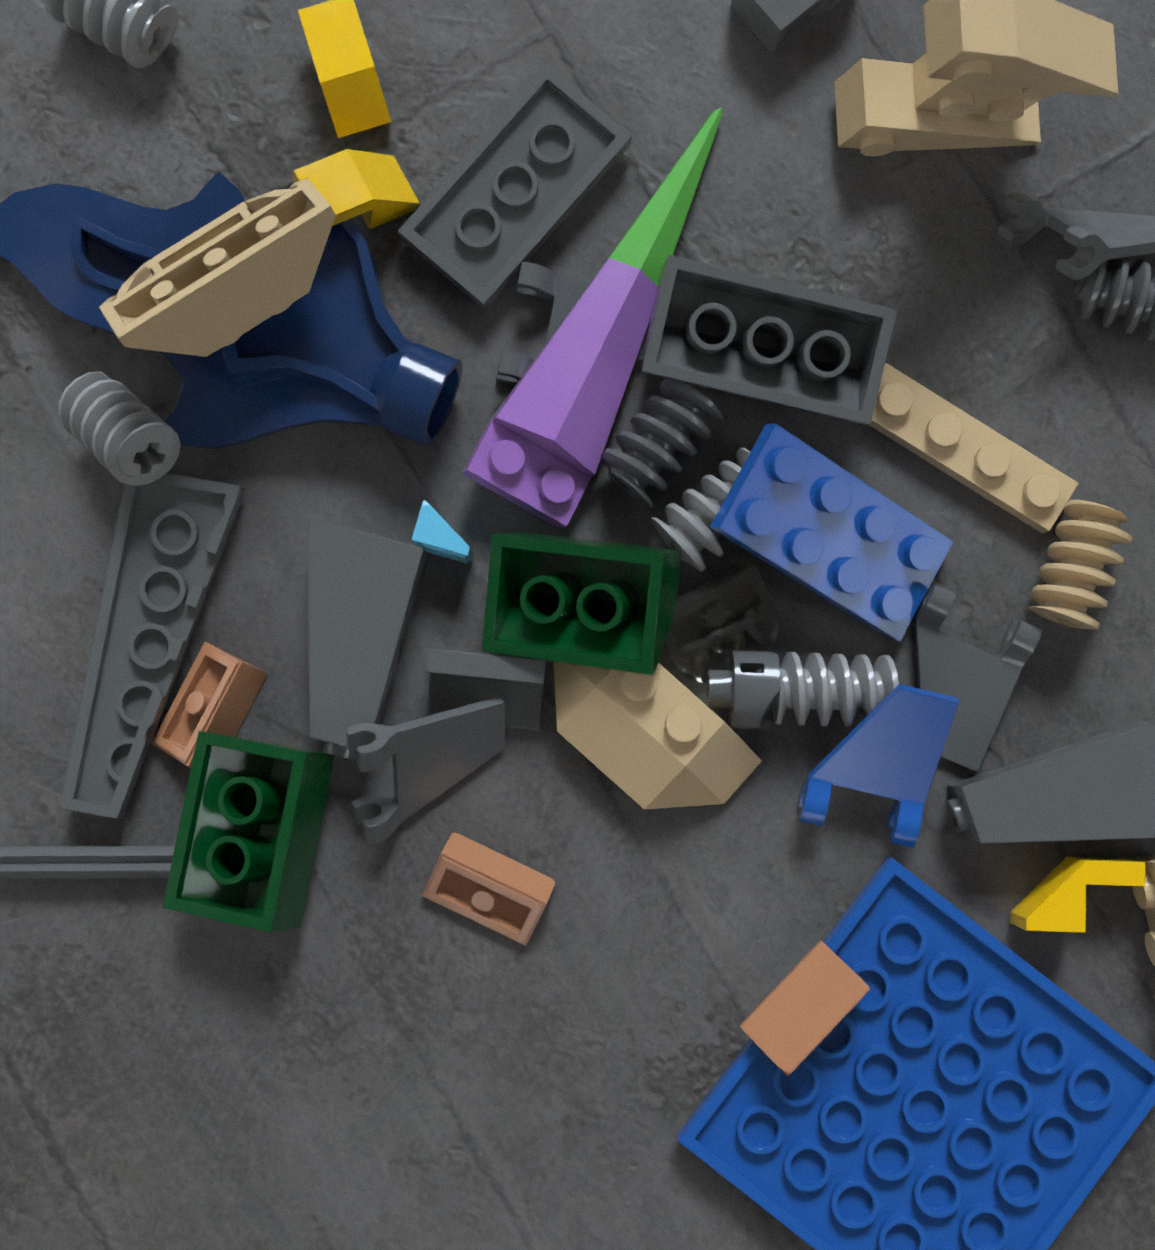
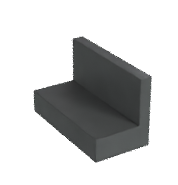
M428 648L426 672L430 674L426 716L500 696L505 702V728L540 731L546 660Z

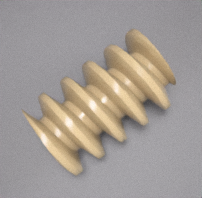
M1069 500L1064 506V514L1069 520L1061 521L1055 529L1056 535L1062 542L1050 544L1047 550L1049 558L1054 563H1046L1039 570V577L1047 584L1036 585L1031 591V598L1040 606H1029V609L1043 618L1064 626L1098 630L1100 623L1086 612L1088 608H1107L1108 601L1094 591L1096 586L1115 587L1116 579L1104 572L1103 568L1104 565L1121 566L1124 564V557L1113 551L1111 547L1113 544L1127 545L1132 543L1133 537L1119 528L1121 522L1126 523L1129 521V518L1122 512L1105 505L1085 500Z

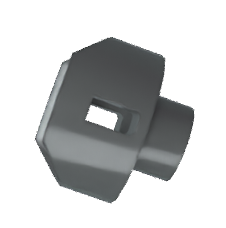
M731 651L728 670H707L706 705L710 709H727L728 725L730 728L769 729L773 727L771 701L780 691L781 684L778 654L760 651ZM757 669H763L762 673H758Z

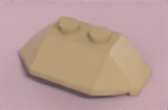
M307 178L293 183L290 189L273 190L248 199L145 262L122 284L117 295L108 298L99 308L124 347L207 357L218 349L233 344L242 334L272 315L282 313L293 302L309 293L336 215L331 205Z
M553 661L557 732L644 810L725 804L762 762L725 721L659 663L655 674L647 675Z

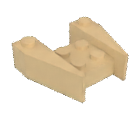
M929 0L923 5L926 53L913 64L861 58L834 82L838 147L860 149L861 154L865 156H881L892 151L1037 145L1041 142L1039 100L1051 97L1058 92L1114 97L1119 94L1114 25L1056 0Z

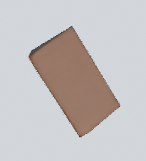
M204 642L151 744L186 766L191 767L198 731L236 737L266 679V672L208 642Z
M452 833L438 858L422 896L526 946L547 905L555 886V881L461 834Z
M820 940L749 1014L739 1027L788 1076L865 996L870 987Z

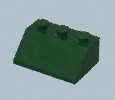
M518 531L492 534L482 651L647 675L655 674L676 609L681 550Z
M198 731L163 908L270 933L301 928L335 755L282 744Z

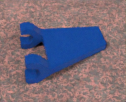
M899 684L808 774L798 799V806L802 807L799 821L822 826L827 814L832 786L837 785L896 799L887 820L888 828H893L890 835V843L914 848L920 831L924 804L959 704L958 698Z

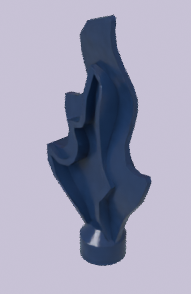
M219 171L206 183L193 200L167 210L142 207L87 187L56 183L18 191L0 203V257L13 264L58 311L77 322L116 335L99 307L108 298L116 296L122 284L145 262L244 202L245 199L241 191ZM352 218L332 226L309 293L293 302L288 309L282 313L272 315L242 334L233 344L222 347L207 357L156 351L163 354L184 379L175 409L165 420V423L178 434L181 445L206 449H219L239 445L286 429L322 422L382 426L387 431L428 447L437 438L448 418L459 389L463 371L461 360L420 343H414L403 336L388 313L375 260L365 238Z

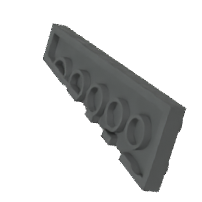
M166 473L160 479L146 485L132 486L124 483L59 809L115 819L124 817L241 505L245 490L241 486Z

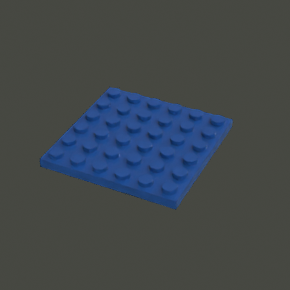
M887 856L823 941L870 987V990L788 1076L749 1038L677 1133V1139L682 1145L815 1250H1048L1154 1106L1155 1061L899 862Z

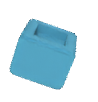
M424 500L412 536L414 545L423 547L430 554L466 564L472 562L474 554L471 548L434 508Z

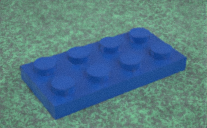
M766 424L710 526L716 532L887 639L899 642L953 543L952 540L777 424Z

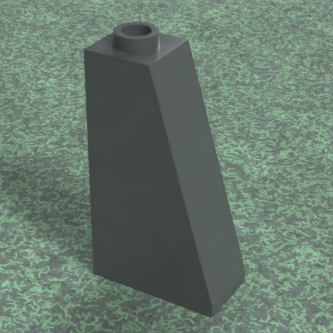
M310 517L307 528L310 737L325 741L322 752L356 760L357 753H350L347 749L345 729L358 723L382 725L429 554L423 547Z
M1155 720L1138 721L947 785L952 799L946 801V809L953 828L958 834L964 833L966 840L981 844L1155 838Z

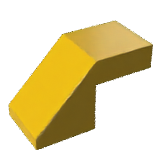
M329 0L299 9V17L337 137L341 138L392 122L354 0Z
M345 149L294 170V183L307 178L331 205L336 215L332 226L361 214L370 230L415 211L420 206L397 160L392 155Z
M1067 856L1009 912V924L1026 931L1086 933V884L1145 886V862L1127 858Z

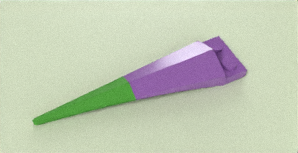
M722 107L716 109L705 121L605 264L535 358L526 373L490 419L462 472L464 476L559 530L567 527L591 477L596 474L601 455L603 454L651 318L662 266L668 255H673L722 118Z

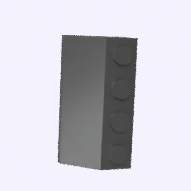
M668 255L662 266L649 322L641 372L869 426L898 310Z

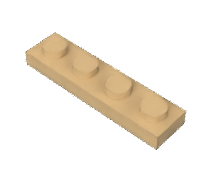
M885 363L869 426L1040 533L1044 534L1050 531L1062 512L1065 503L1068 502L1079 483Z

